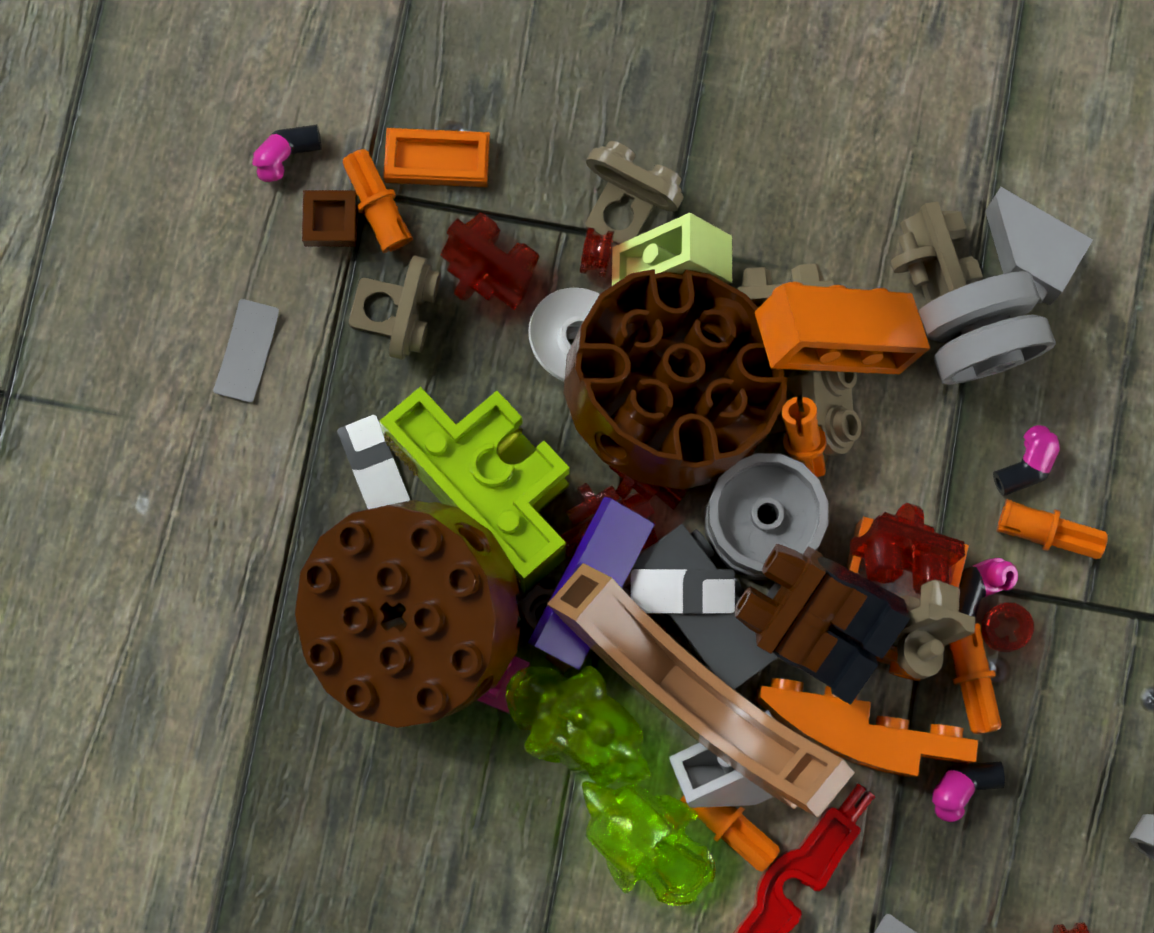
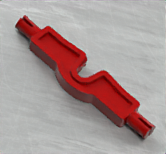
M856 783L854 789L838 810L834 807H828L797 848L782 853L764 870L756 887L755 904L733 933H789L800 921L802 912L784 895L783 885L785 881L790 878H796L812 890L821 891L829 882L843 855L860 834L861 829L855 823L876 797L870 791H866L865 787Z

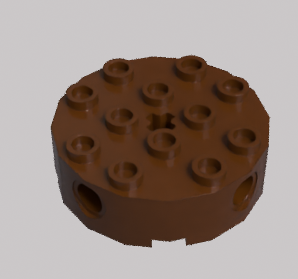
M655 269L631 273L602 292L583 321L566 357L563 393L577 432L604 463L639 483L683 490L717 482L726 470H729L741 459L753 455L758 444L769 434L786 402L787 377H784V369H771L754 313L758 307L746 294L715 276L686 269L683 275L671 272L655 274Z
M410 500L353 512L320 536L300 572L295 617L305 660L309 667L312 668L325 691L359 718L399 728L438 721L466 708L497 686L518 648L521 626H517L519 610L515 595L520 592L514 566L489 529L458 507L437 502L428 503Z

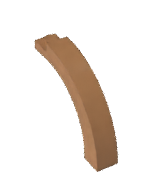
M583 563L547 604L601 659L668 718L733 769L792 809L798 806L818 818L855 773L842 758L787 728L719 679L656 624L612 577Z

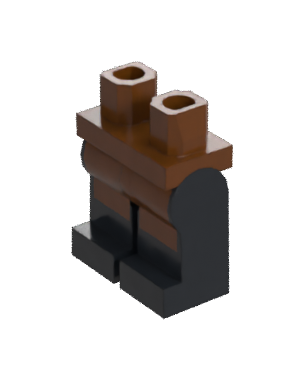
M776 544L765 560L762 572L763 575L782 586L773 599L750 586L745 590L735 606V617L756 633L758 647L770 654L773 652L786 663L804 670L831 687L832 694L851 705L877 668L876 656L883 659L910 620L905 600L846 567L824 558L821 553L809 546L802 554L794 549Z

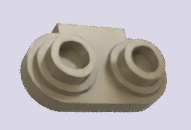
M609 141L606 147L593 148L586 159V165L599 177L608 181L588 216L585 227L600 237L619 245L638 236L654 206L666 211L675 212L681 205L684 196L679 187L682 179L676 172L658 164L654 165L652 171L645 170L633 163L636 155L631 149L619 142ZM624 195L634 200L630 207L634 218L629 227L623 230H615L606 225L603 215L608 206L620 203Z
M414 255L408 267L404 286L361 278L349 318L350 327L391 337L389 356L392 358L404 360L406 355H411L412 351L421 353L426 341L428 322L419 320V311L425 301L435 302L440 285L441 272L433 271L432 265L428 264L427 258ZM385 294L398 307L396 317L391 316L383 322L370 320L365 314V304L371 296Z
M808 370V373L787 378V390L791 391L796 397H802V399L807 397L816 404L818 426L825 432L827 441L823 451L826 455L834 456L847 453L861 434V422L857 413L853 411L852 387L855 386L857 381L856 372ZM800 407L799 411L804 412V408ZM779 415L768 435L787 432L785 422Z

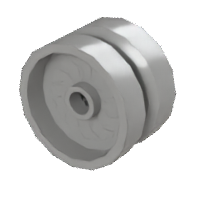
M1019 271L989 277L948 292L932 300L919 310L927 339L937 342H948L938 350L934 357L942 384L964 383L994 375L1026 363L1054 348L1056 341L1048 319L1033 314L1025 315L1035 307L1040 299L1031 273Z
M757 453L738 461L719 477L705 509V536L715 552V557L727 569H732L736 574L750 580H771L763 575L762 567L776 544L794 549L802 554L808 546L816 550L820 546L828 527V499L820 480L802 462L783 454ZM766 509V515L774 514L776 521L772 524L762 523L757 517L758 510Z

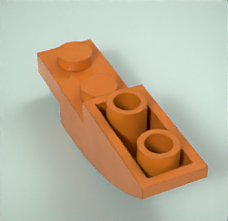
M771 678L770 687L761 686L756 692V701L765 710H769L771 715L784 726L836 756L857 765L884 773L904 777H917L919 775L921 757L963 764L976 762L978 740L963 738L964 728L931 724L930 733L908 730L909 720L888 716H877L876 725L869 724L871 702L857 700L856 696L850 705L832 694L831 687L825 686L824 695L803 692L804 683L795 680Z

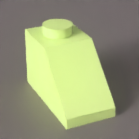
M692 213L685 214L612 247V286L631 273L655 269V274L671 272L683 275L685 269L708 273L730 284L732 283V236Z

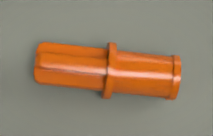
M361 149L344 157V168L361 201L357 205V210L361 214L364 213L368 222H370L382 252L395 251L411 242L413 236L403 221L394 201L396 193L393 189H386L369 152Z
M794 397L783 405L781 411L787 431L783 439L784 449L792 459L802 462L816 477L824 476L826 467L823 451L827 441L825 432L818 426L816 404L813 400L803 397L804 412H800L798 399Z
M1009 499L1005 501L996 530L998 533L1016 536L1042 545V550L1047 552L1051 546H1055L1094 559L1102 557L1108 542V534L1105 531L1060 518L1061 512L1055 509L1053 513L1013 502Z
M975 624L974 634L952 642L949 645L957 678L953 679V683L961 687L970 730L973 734H985L999 730L1002 723L991 678L996 677L995 670L990 671L983 646L980 624Z
M684 795L678 802L716 834L713 838L716 842L720 839L724 840L756 870L764 871L780 852L779 846L742 814L745 811V808L742 806L738 809L735 806L690 808Z

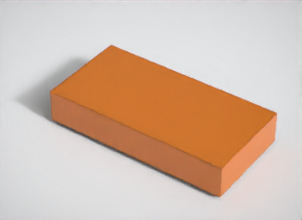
M387 128L384 181L385 183L488 187L490 132Z

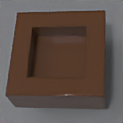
M303 190L302 242L305 247H357L358 196L356 190Z

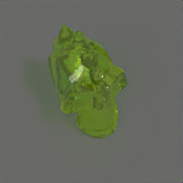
M529 666L520 669L512 676L506 686L505 698L509 713L521 730H531V734L524 745V749L529 755L539 760L561 763L576 775L602 788L612 786L616 782L640 783L642 780L651 778L648 763L640 752L643 745V730L623 706L607 695L605 679L594 667L586 666L578 675L567 679L565 674L560 671L543 666Z
M590 781L582 783L585 805L591 816L586 828V837L606 859V865L616 885L622 892H631L639 880H644L651 887L658 901L671 906H681L697 901L698 895L709 883L714 882L716 876L715 860L709 849L685 834L686 828L696 821L698 813L693 808L670 795L657 794L653 796L642 786L635 783L623 785L616 790Z

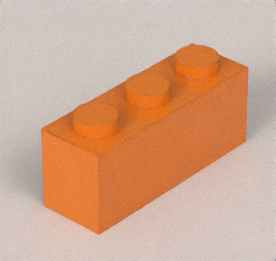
M788 282L775 288L772 295L754 312L771 369L900 375L930 349L912 293L890 292L885 288L863 290L849 289L843 285L821 287L803 285L800 282Z

